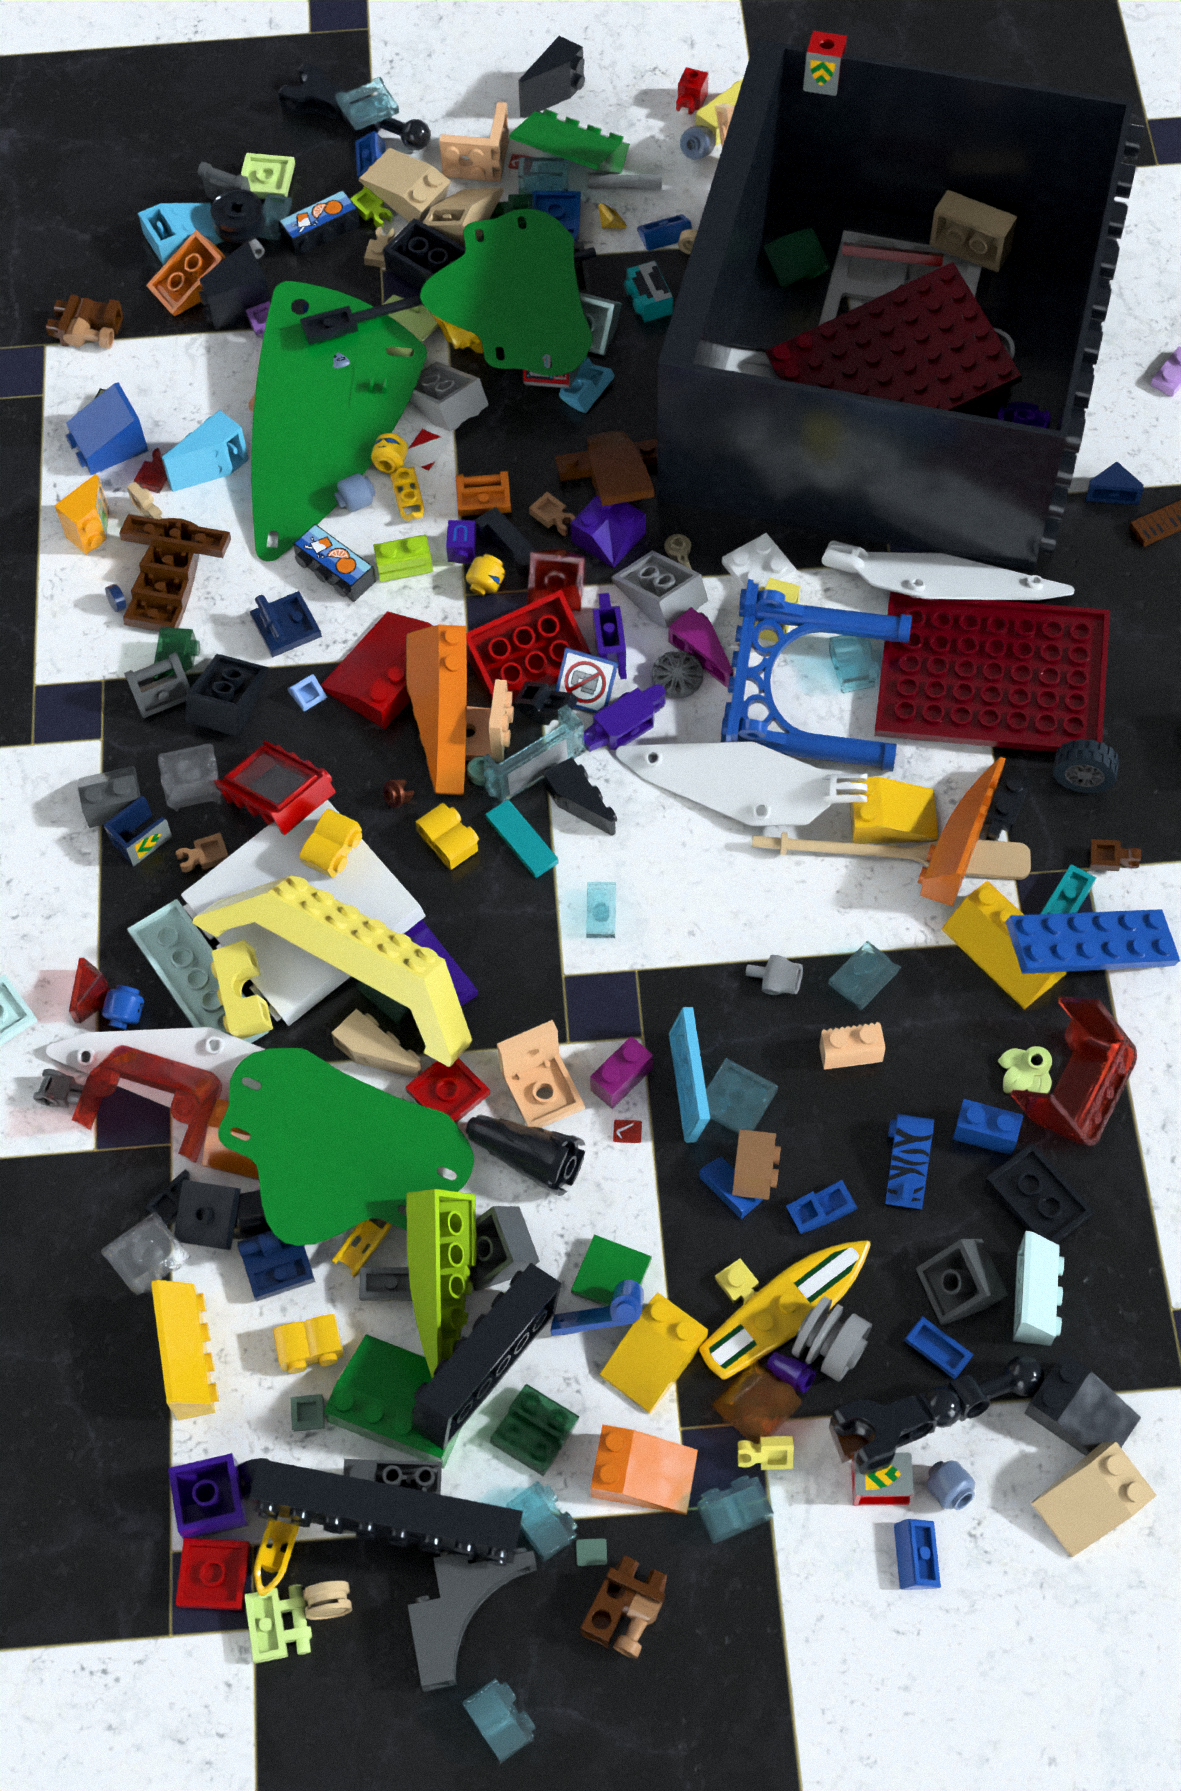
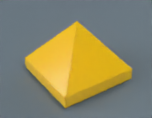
M604 203L598 205L602 228H626L625 221L614 208Z

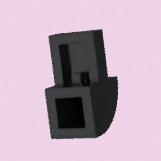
M526 681L513 703L528 718L549 726L552 720L565 722L578 699L574 693L552 691L547 683Z

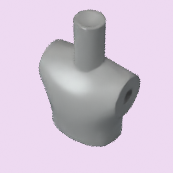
M770 955L766 967L747 965L746 976L763 979L762 991L770 995L783 993L797 994L803 975L802 964L793 963L780 955Z

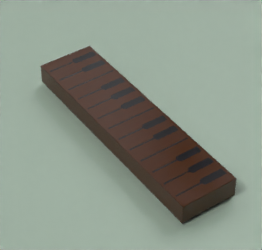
M1181 500L1130 522L1129 528L1143 547L1181 531Z

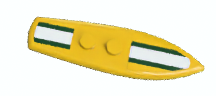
M855 1241L830 1246L808 1255L773 1278L699 1347L706 1365L718 1377L725 1380L794 1338L809 1311L824 1296L832 1300L831 1309L845 1295L865 1262L870 1248V1241Z

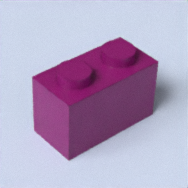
M630 1036L590 1076L591 1091L613 1109L653 1069V1054Z

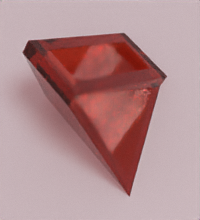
M79 958L69 1007V1012L75 1023H82L100 1010L104 1005L106 994L110 990L103 973L85 958Z

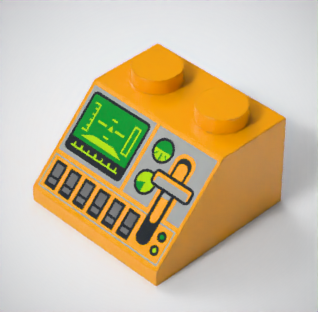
M94 474L54 505L66 538L86 555L93 549L98 548L106 540L109 506L99 476Z

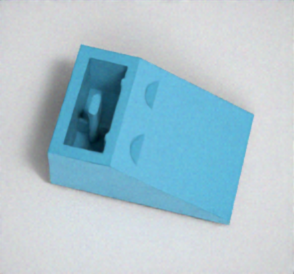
M160 203L138 213L143 234L163 266L195 230L199 231L214 245L224 241L216 235L213 228L210 203Z
M220 410L213 416L208 417L201 426L187 434L179 444L169 449L161 457L170 489L173 492L229 476L249 460L242 427Z

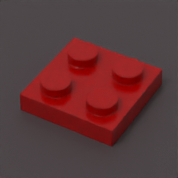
M459 1057L450 1067L439 1061L434 1062L405 1087L406 1092L419 1105L444 1112L450 1116L455 1124L490 1095V1089Z
M184 1538L175 1605L179 1608L243 1611L250 1542Z

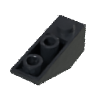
M570 757L543 771L544 787L559 808L612 836L616 834L615 822H617V816L610 806L606 807L603 803V796L596 785L592 786L590 784L587 771L582 764L577 765L573 757Z

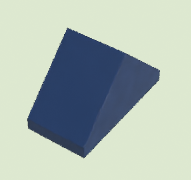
M1115 462L1090 480L1085 501L1139 505L1144 485L1119 462Z

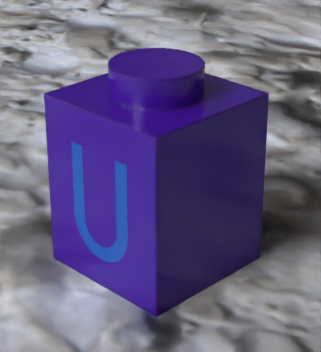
M448 520L446 539L448 562L463 564L472 563L475 559L477 537L475 521Z

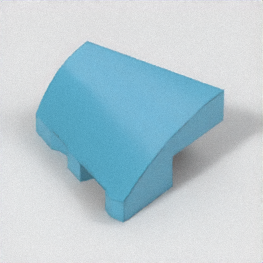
M586 357L579 368L571 388H561L559 396L568 405L586 414L615 375L610 368L593 365L589 357Z

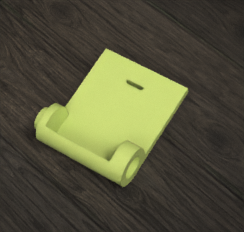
M392 295L384 304L399 301L404 298ZM422 305L388 314V316L403 325L421 342L439 326L430 312ZM388 347L386 353L392 356L412 357L414 350L411 348Z

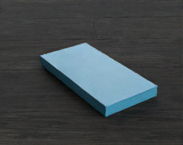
M683 1007L669 1032V1040L684 1141L692 1143L697 1142L710 1120L694 1011L693 1007Z

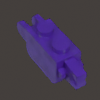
M609 593L598 594L599 608H592L597 657L618 662V675L620 679H627L626 645L620 606H611Z
M655 684L643 692L636 688L631 692L622 694L616 702L608 707L604 706L593 716V724L580 734V742L589 752L604 745H607L610 750H616L619 746H626L654 727L655 713L663 709L666 704V689L662 685Z

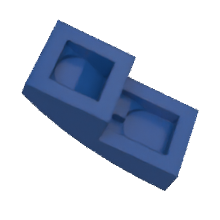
M842 1180L816 1194L811 1192L786 1205L801 1234L833 1222L858 1209Z

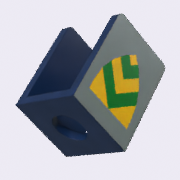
M144 796L139 797L104 824L112 845L133 867L172 837L167 820L161 817L130 842L126 843L122 839L152 816Z

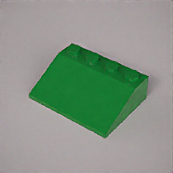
M544 109L543 113L533 112L509 135V139L589 168L618 173L622 172L630 146L629 143L623 141L624 137L612 132L609 133V136L601 134L602 129L589 124L587 128L579 126L580 121L570 117H566L565 120L557 118L558 113L548 109Z
M367 1334L336 1382L323 1411L328 1423L426 1462H442V1468H445L461 1431L460 1429L445 1449L442 1450L412 1429L414 1417L412 1410L416 1403L414 1395L423 1382L429 1383L432 1380L426 1358Z

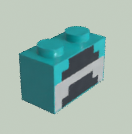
M655 261L626 269L627 280H624V288L627 295L632 296L634 310L636 314L640 313L644 323L673 314V296Z

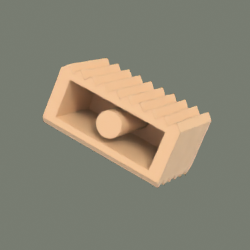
M878 1022L875 1025L873 1023H870V1025L865 1023L864 1026L859 1024L857 1027L853 1025L851 1028L849 1026L846 1028L841 1027L840 1029L835 1027L834 1030L829 1028L828 1031L823 1029L821 1032L819 1048L824 1070L883 1062L886 1049L881 1024Z

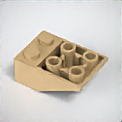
M462 189L432 206L423 223L465 246L463 234L465 226L471 222L489 220L504 189ZM481 229L475 230L477 241L483 232Z

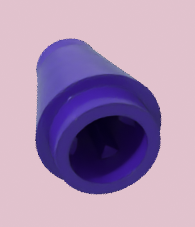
M774 1352L767 1363V1369L771 1370L773 1374L794 1392L800 1391L805 1393L812 1385L816 1376V1371L811 1369V1364L778 1352Z

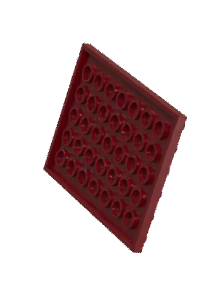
M954 262L765 351L767 359L779 380L953 412L965 409L1022 382L1020 372Z
M890 592L887 615L899 617L901 614L912 615V623L908 643L884 641L874 736L1057 752V749L1063 743H1068L1071 740L1084 739L1102 742L1110 610L998 600L913 598L898 592Z

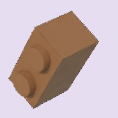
M739 1130L732 1196L769 1200L770 1188H777L779 1169H773V1164L779 1165L781 1151L780 1146H775L776 1133Z

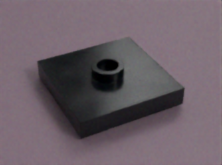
M183 1180L173 1241L231 1250L241 1188Z

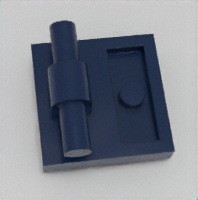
M300 591L268 603L264 595H259L255 598L258 608L249 611L250 616L272 658L322 637L321 630Z
M272 1230L238 1242L239 1253L243 1259L256 1302L316 1282L305 1246L284 1243L274 1235Z

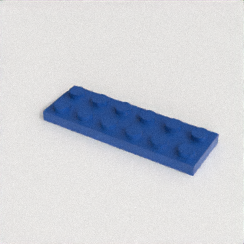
M1162 909L1011 915L1005 921L1022 974L1175 966L1181 961Z

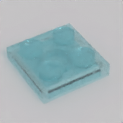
M725 1058L706 1089L710 1118L739 1133L740 1129L754 1131L777 1093L778 1085Z

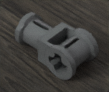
M54 1069L43 1070V1081L39 1091L33 1095L35 1101L49 1107L59 1106L68 1109L70 1104L83 1106L86 1111H91L94 1108L98 1098L97 1085L91 1084L86 1086L77 1084L73 1076L65 1075Z

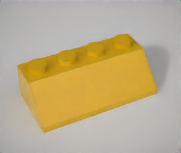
M987 880L964 899L942 927V931L1025 1010L1064 977L1067 972L1022 974L1005 921L1011 915L1024 914Z
M163 1280L151 1281L167 1404L178 1421L216 1413L214 1402H219V1392L216 1382H211L210 1372L215 1371V1363L212 1352L207 1353L206 1342L211 1341L208 1322L203 1323L202 1312L207 1311L204 1293H199L193 1283Z

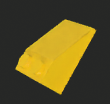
M867 777V781L850 782L867 785V792L849 794L867 796V802L849 803L852 843L933 842L938 840L934 789L883 777Z
M657 1292L643 1309L640 1318L632 1324L600 1372V1376L650 1414L699 1352V1347L707 1340L708 1329Z

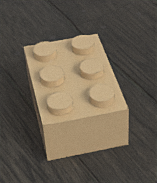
M947 190L934 211L929 246L999 272L1011 252L1017 216Z

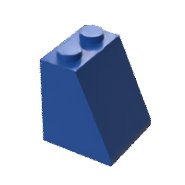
M119 382L111 385L66 422L69 431L65 435L71 449L77 448L78 452L75 454L81 467L86 466L91 475L148 451L140 420Z

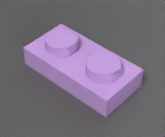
M1180 346L1155 374L1150 384L1171 397L1181 388Z

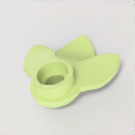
M1033 1046L1026 1051L1013 1048L1001 1055L998 1063L1007 1069L1003 1078L1004 1093L1013 1094L1028 1089L1035 1102L1038 1103L1043 1100L1052 1085L1048 1072L1052 1066V1057L1049 1051L1041 1046ZM1034 1056H1040L1043 1061L1040 1065L1036 1066L1031 1063V1059Z

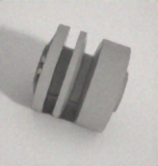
M824 1296L803 1320L796 1335L797 1339L792 1349V1354L799 1358L809 1347L810 1350L805 1361L808 1364L813 1363L820 1354L823 1355L824 1360L821 1372L840 1382L849 1368L853 1369L868 1343L866 1338L871 1330L872 1323L855 1313L845 1323L840 1322L843 1306L838 1304L830 1315L827 1314L832 1300Z

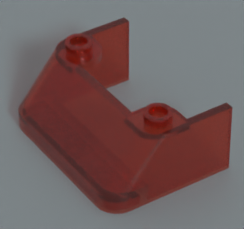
M1060 996L1058 1003L1071 1018L1065 1031V1040L1073 1054L1053 1094L1012 1090L1010 1095L1034 1123L1078 1144L1093 1146L1100 1139L1137 1061V1049L1099 999Z
M121 1045L112 1049L89 1073L72 1121L85 1129L91 1130L103 1097L111 1095L116 1090L120 1078L175 1094L171 1103V1114L177 1121L188 1125L178 1154L190 1162L196 1163L206 1137L207 1124L216 1099L220 1098L222 1092L220 1078L210 1071L129 1046Z

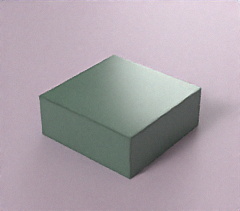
M322 1394L290 1397L293 1432L325 1429L324 1397Z

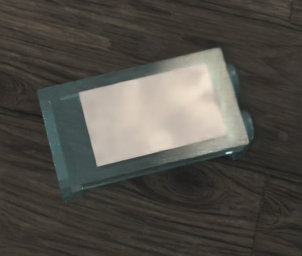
M568 705L558 709V728L508 759L496 764L489 754L483 757L484 768L482 771L486 778L484 786L491 797L496 796L503 803L543 779V771L570 757L575 759L585 753L583 723Z

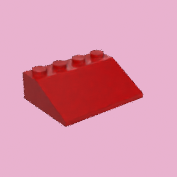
M562 590L466 633V656L491 700H493L495 679L507 680V689L512 691L513 703L526 681L547 683L549 686L558 682L565 648L591 654Z
M387 611L320 686L324 692L385 730L411 701L406 688V635L433 625L422 620Z

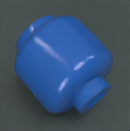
M117 985L116 989L108 990L102 1015L105 1019L110 1020L109 1026L126 1030L127 1025L138 1024L144 1005V999L139 995V990L123 985Z

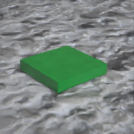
M594 1235L571 1288V1293L603 1306H610L613 1291L619 1282L633 1280L642 1285L652 1256Z

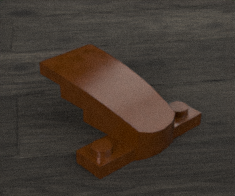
M608 431L588 436V451L555 456V464L560 481L591 476L592 484L595 487L596 495L599 496L601 506L654 497V487L646 467L657 465V439L633 443L624 431Z
M128 514L119 532L120 539L150 546L139 563L141 572L131 589L132 599L123 616L124 625L176 634L189 601L199 554L223 558L231 541V534L228 531L200 527L191 521L181 518L155 519Z

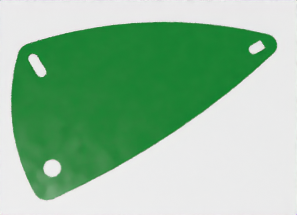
M293 281L282 282L273 291L260 353L255 391L251 449L252 511L256 554L264 561H274L293 547L295 541L314 524L318 525L338 505L334 493L338 492V481L356 473L363 476L372 463L371 453L376 439L380 435L392 433L410 400L427 357L425 345L408 329L388 315L357 323L358 332L308 345L301 328L300 319L345 306H350L352 313L370 309L373 306L332 289ZM297 299L307 301L309 304L308 311L301 315L294 313L291 309L293 301ZM388 347L411 348L414 350V355L412 357L392 356L386 353V349ZM339 352L347 357L350 363L342 368H334L333 357ZM355 362L364 363L357 408H349ZM371 376L374 377L372 392L368 391ZM384 378L388 380L386 393H382ZM377 382L380 383L379 392H376ZM270 531H277L279 534L277 548L267 547Z

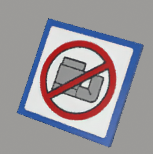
M565 648L555 691L574 693L578 699L574 707L596 713L600 708L608 707L619 663Z

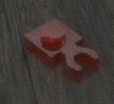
M156 448L152 452L153 461H144L134 482L142 489L147 488L149 491L160 494L168 478L162 458H160V449Z

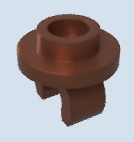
M393 779L387 781L384 785L383 798L393 808L400 807L403 803H408L412 799L414 791L406 792L403 790L406 784L405 780L397 781Z

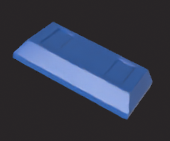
M923 1316L903 1340L953 1379H956L973 1357L971 1352Z

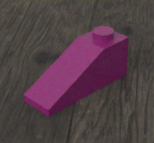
M690 607L669 626L668 642L679 651L688 652L689 655L695 656L703 670L728 688L729 678L733 676V669L713 625L705 614L698 613Z

